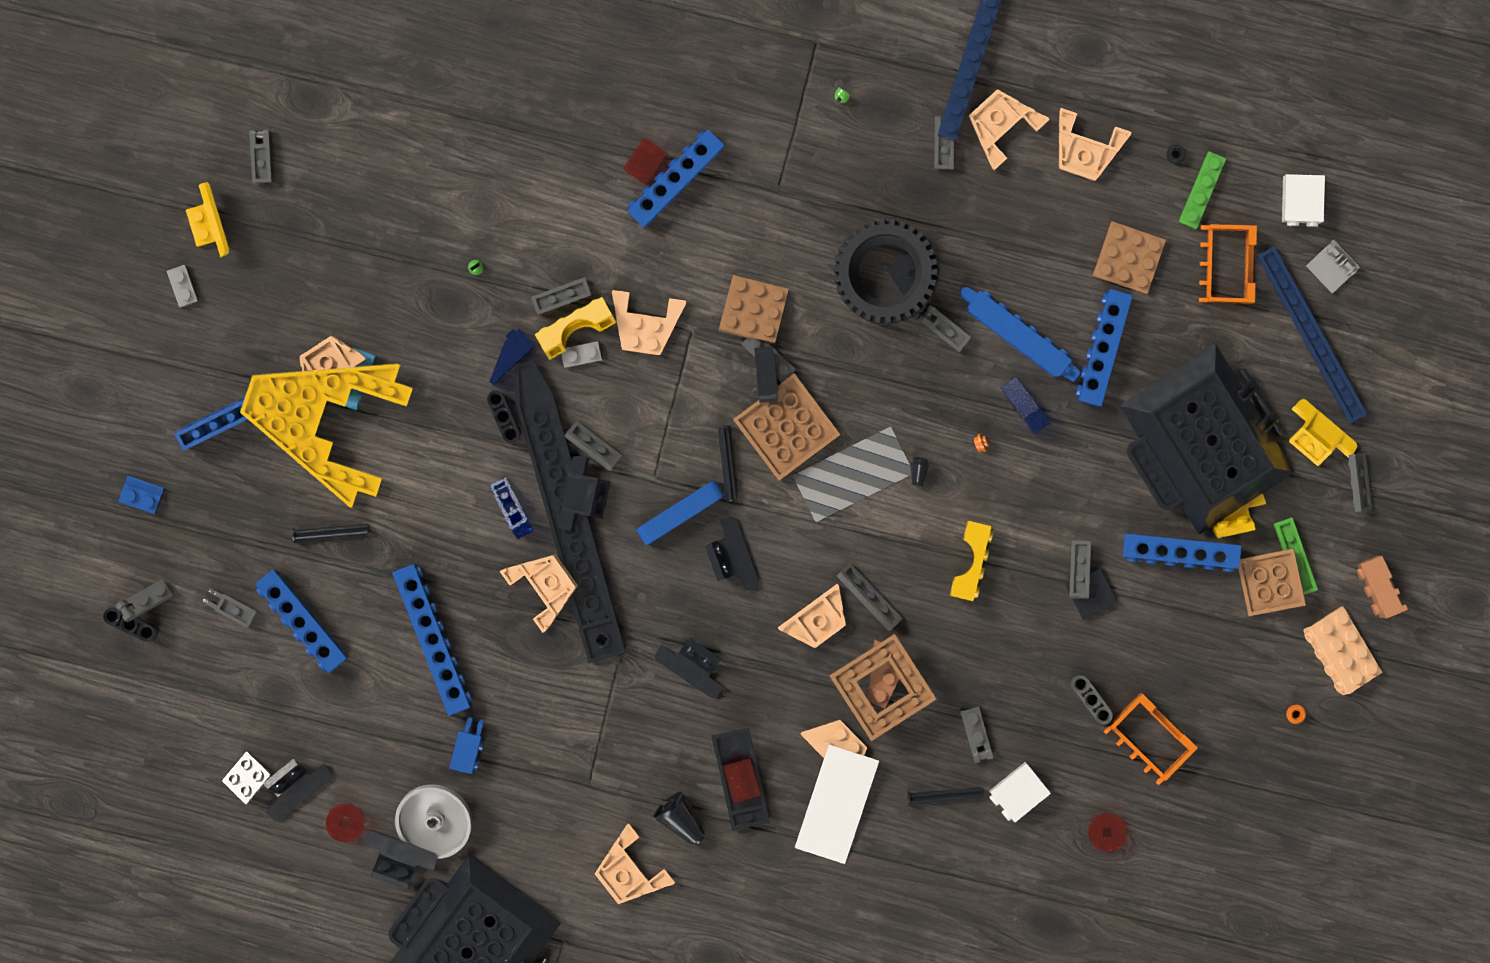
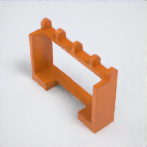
M1201 225V230H1208V242L1200 243V247H1207V262H1200V266H1207V280L1199 281V285H1206V298H1199V302L1255 303L1253 260L1254 246L1257 239V226ZM1213 230L1246 231L1244 298L1211 297Z
M1142 693L1103 731L1107 734L1112 729L1120 737L1116 744L1120 746L1125 742L1134 751L1130 755L1132 760L1139 755L1148 764L1143 771L1147 773L1152 768L1160 776L1155 782L1157 785H1160L1164 780L1166 781L1197 749ZM1139 703L1187 749L1164 774L1116 728Z

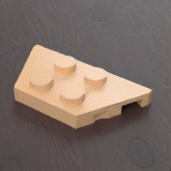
M330 336L300 356V366L302 371L356 367L367 360V358L336 337Z
M836 584L780 625L778 629L814 648L846 626L839 585Z
M841 720L800 733L823 758H825L828 745L863 756L867 749Z

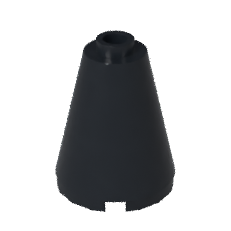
M681 791L676 792L666 799L668 802L664 806L661 804L656 809L653 817L690 845L694 843L697 845L704 839L705 831L685 794Z

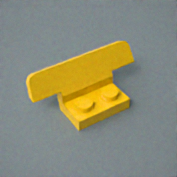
M208 182L199 185L204 201L203 205L187 209L186 213L196 246L200 247L216 242L220 257H224L229 253V247Z
M1301 399L1292 408L1306 422L1290 438L1289 442L1317 466L1335 448H1338L1348 458V455L1354 454L1357 443L1307 400Z
M1263 493L1213 525L1212 529L1217 538L1255 530V525L1250 518L1248 508L1266 504Z

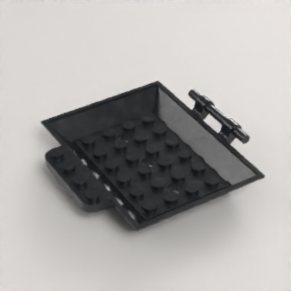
M1216 343L1119 405L1139 437L1128 445L1126 450L1128 458L1158 506L1162 509L1170 510L1180 504L1198 534L1203 533L1295 473L1269 431L1273 428L1277 436L1285 433L1278 423L1279 419L1275 412L1270 410L1258 390L1259 386L1254 378L1251 379L1245 368L1239 371L1240 376L1245 382L1244 386L1240 384ZM1252 395L1264 413L1263 419L1250 400ZM1191 402L1196 404V411L1194 413L1187 411V405ZM1210 435L1216 437V443L1212 446L1207 443V438ZM1231 467L1236 469V475L1233 478H1229L1227 475V471Z
M468 855L447 885L437 878L426 880L389 930L388 936L390 941L398 946L400 950L390 963H533L561 922L471 855ZM487 916L495 918L496 922L493 927L485 924ZM465 947L472 950L473 955L471 958L463 956L462 950ZM544 957L540 963H550V960Z

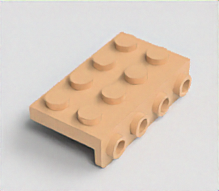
M1344 607L1336 609L1315 624L1304 629L1306 640L1312 644L1316 657L1322 661L1325 666V672L1332 678L1335 683V689L1342 695L1352 693L1382 673Z

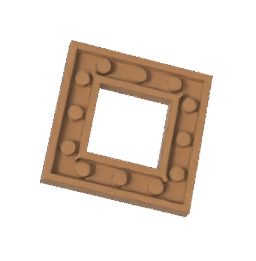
M895 634L829 675L871 741L936 700ZM889 661L909 694L881 712L876 713L856 681Z

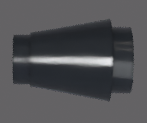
M921 457L912 458V462H910L912 485L923 486L929 466L927 463L928 459Z

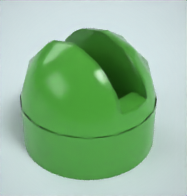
M838 87L834 98L836 101L839 97L842 98L840 104H843L849 100L851 94Z
M472 260L468 264V270L472 275H480L483 272L484 266L481 261ZM479 263L480 266L472 271L471 268Z

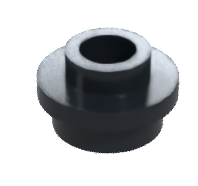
M1172 145L1168 148L1166 156L1169 162L1179 164L1185 159L1186 152L1182 146ZM1174 151L1179 153L1178 158L1173 157L1172 153Z

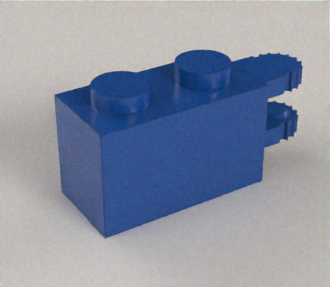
M468 717L465 731L460 730L458 732L449 769L472 774L474 770H478L480 759H477L478 752H482L485 743L482 740L483 735H481L484 725L483 720L478 722L475 734L470 732L473 718Z

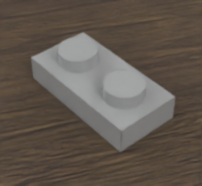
M186 265L168 270L167 274L179 307L198 302Z
M598 341L567 347L566 351L561 353L564 368L602 361Z

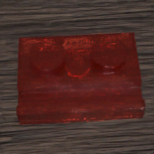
M643 138L623 170L646 185L667 153L646 138Z
M750 758L723 766L734 803L761 795Z

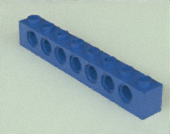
M412 564L392 572L448 716L470 708V703L473 702L470 692H466L464 689L465 679L462 673H458L456 668L459 666L455 656H451L449 651L452 648L448 638H444L442 631H445L442 621H438L435 613H438L435 603H431L428 596L431 593L427 584L424 585L421 578L424 575L420 566L416 567V564ZM410 580L417 582L418 586L415 591H411L408 588ZM417 598L424 600L425 604L422 609H418L415 606ZM424 616H429L432 620L431 625L428 627L422 624ZM433 633L438 636L437 644L429 642L430 634ZM441 651L445 654L446 659L444 662L436 660L437 652ZM445 669L452 672L453 677L451 680L444 679L443 671ZM452 687L459 689L460 695L458 698H453L450 695Z

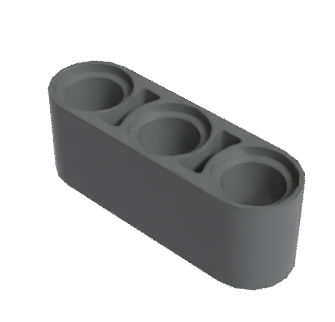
M1081 675L1073 677L1071 687L1092 717L1100 724H1108L1112 720V712L1086 677ZM1078 679L1085 681L1083 689L1076 688L1075 683ZM1091 694L1096 696V702L1093 705L1087 703V697ZM1101 710H1106L1108 713L1105 720L1098 718Z

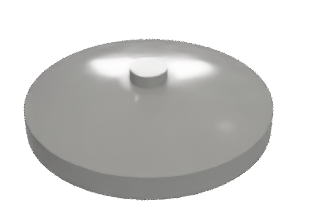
M430 784L419 786L404 796L396 810L395 826L398 836L402 841L434 852L438 857L437 859H441L457 853L466 844L472 830V816L468 805L459 794L447 787Z

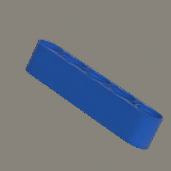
M713 480L640 526L636 531L647 546L724 497L725 494L716 480Z

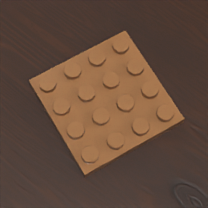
M795 374L777 386V402L759 403L758 400L733 419L778 480H781L840 435Z

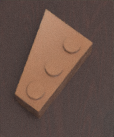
M1376 556L1357 564L1359 568L1357 569V574L1360 580H1364L1366 585L1364 591L1368 598L1371 597L1373 602L1371 608L1375 615H1378L1379 618L1387 619L1408 610L1406 604L1402 606L1398 596L1400 592L1398 588L1395 589L1391 579L1392 575L1382 556Z
M874 639L873 647L881 642ZM889 661L870 673L867 691L868 701L884 709L899 680L898 674Z

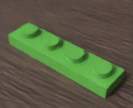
M1209 151L1207 152L1178 223L1195 230L1197 229L1226 158Z
M1293 518L1274 523L1273 525L1282 551L1295 549L1304 595L1318 590Z

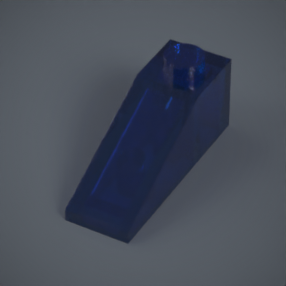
M513 329L506 335L507 340L504 342L489 381L492 385L496 384L536 347L520 329L517 331Z
M1016 377L1000 388L1033 435L1050 424V421Z
M504 477L489 485L515 537L520 539L535 531L508 479Z

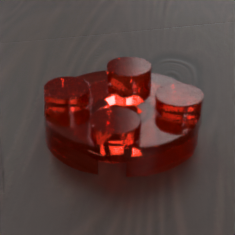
M339 804L330 810L326 818L328 834L331 838L340 842L355 840L361 835L365 827L362 812L352 804ZM342 818L350 820L349 828L341 827Z
M1102 813L1092 819L1088 826L1087 834L1095 848L1100 851L1109 852L1119 849L1126 840V827L1122 819L1115 814ZM1110 827L1112 835L1110 837H1103L1104 832L1102 830Z

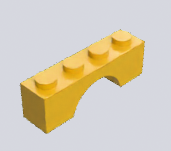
M601 297L591 301L589 305L575 310L571 315L560 318L551 326L542 328L535 335L550 360L566 351L567 339L575 330L582 327H591L601 332L615 324L616 321Z
M967 521L963 540L971 546L974 553V562L968 572L954 577L950 596L974 601V597L978 598L980 587L977 584L978 580L983 578L985 569L981 567L983 560L987 561L989 550L986 549L987 542H991L994 532L991 531V526Z

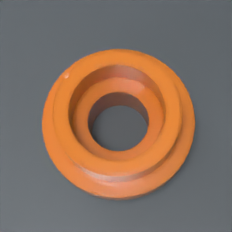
M980 433L974 438L978 452H987V447L990 446L987 437L982 436Z
M1292 705L1288 708L1286 716L1291 723L1299 724L1305 720L1306 711L1300 705ZM1294 711L1299 712V716L1297 718L1293 717Z

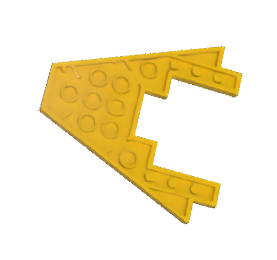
M400 364L252 375L240 413L346 505L352 508L357 491L376 497L382 477L327 460L333 442L315 436L326 401L346 406L352 388L407 406L413 388L395 382Z

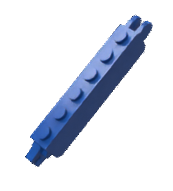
M968 287L961 289L960 297L969 303L967 310L970 315L1052 377L1061 375L1073 382L1079 376L1080 371L1071 363L1072 360L1069 358L1070 354L1062 348L1059 351L1054 347L1055 343L1047 337L1043 339L1039 336V331L1031 325L1030 327L1026 326L1023 323L1024 319L1019 315L1015 314L1013 316L1008 312L1009 308L1003 303L997 304L992 300L994 297L987 291L976 293Z

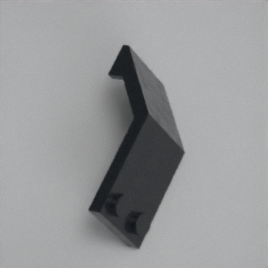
M745 728L712 735L732 831L770 823L750 729Z

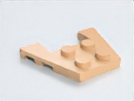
M998 89L969 115L993 170L1007 159L994 143L1021 118H1024L1036 132L1050 120L1048 117L1023 105Z
M1060 108L1059 169L1096 181L1132 132L1114 127L1109 145L1071 133L1077 113Z
M612 290L622 350L661 355L686 305V301L669 298L666 318L627 313L630 293Z
M556 554L508 567L500 571L509 585H512L525 575L541 597L547 609L533 618V620L542 632L548 630L578 586Z
M629 823L595 872L597 878L618 904L675 883L665 868L648 880L624 849L640 837Z

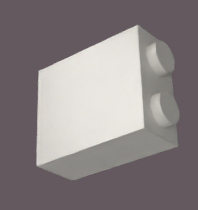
M1289 174L1283 176L1282 222H1287V226H1299V223H1306V226L1317 227L1318 223L1324 222L1325 176Z
M1024 762L989 791L992 794L989 798L996 806L999 804L1004 809L1002 814L1008 821L1012 819L1016 822L1051 793L1027 763Z

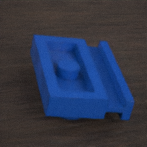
M127 475V480L118 502L156 514L165 488Z

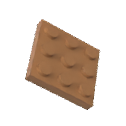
M1111 221L1092 276L1147 295L1166 240Z
M733 275L719 331L775 345L789 289Z
M1294 548L1240 559L1239 573L1249 616L1306 605Z

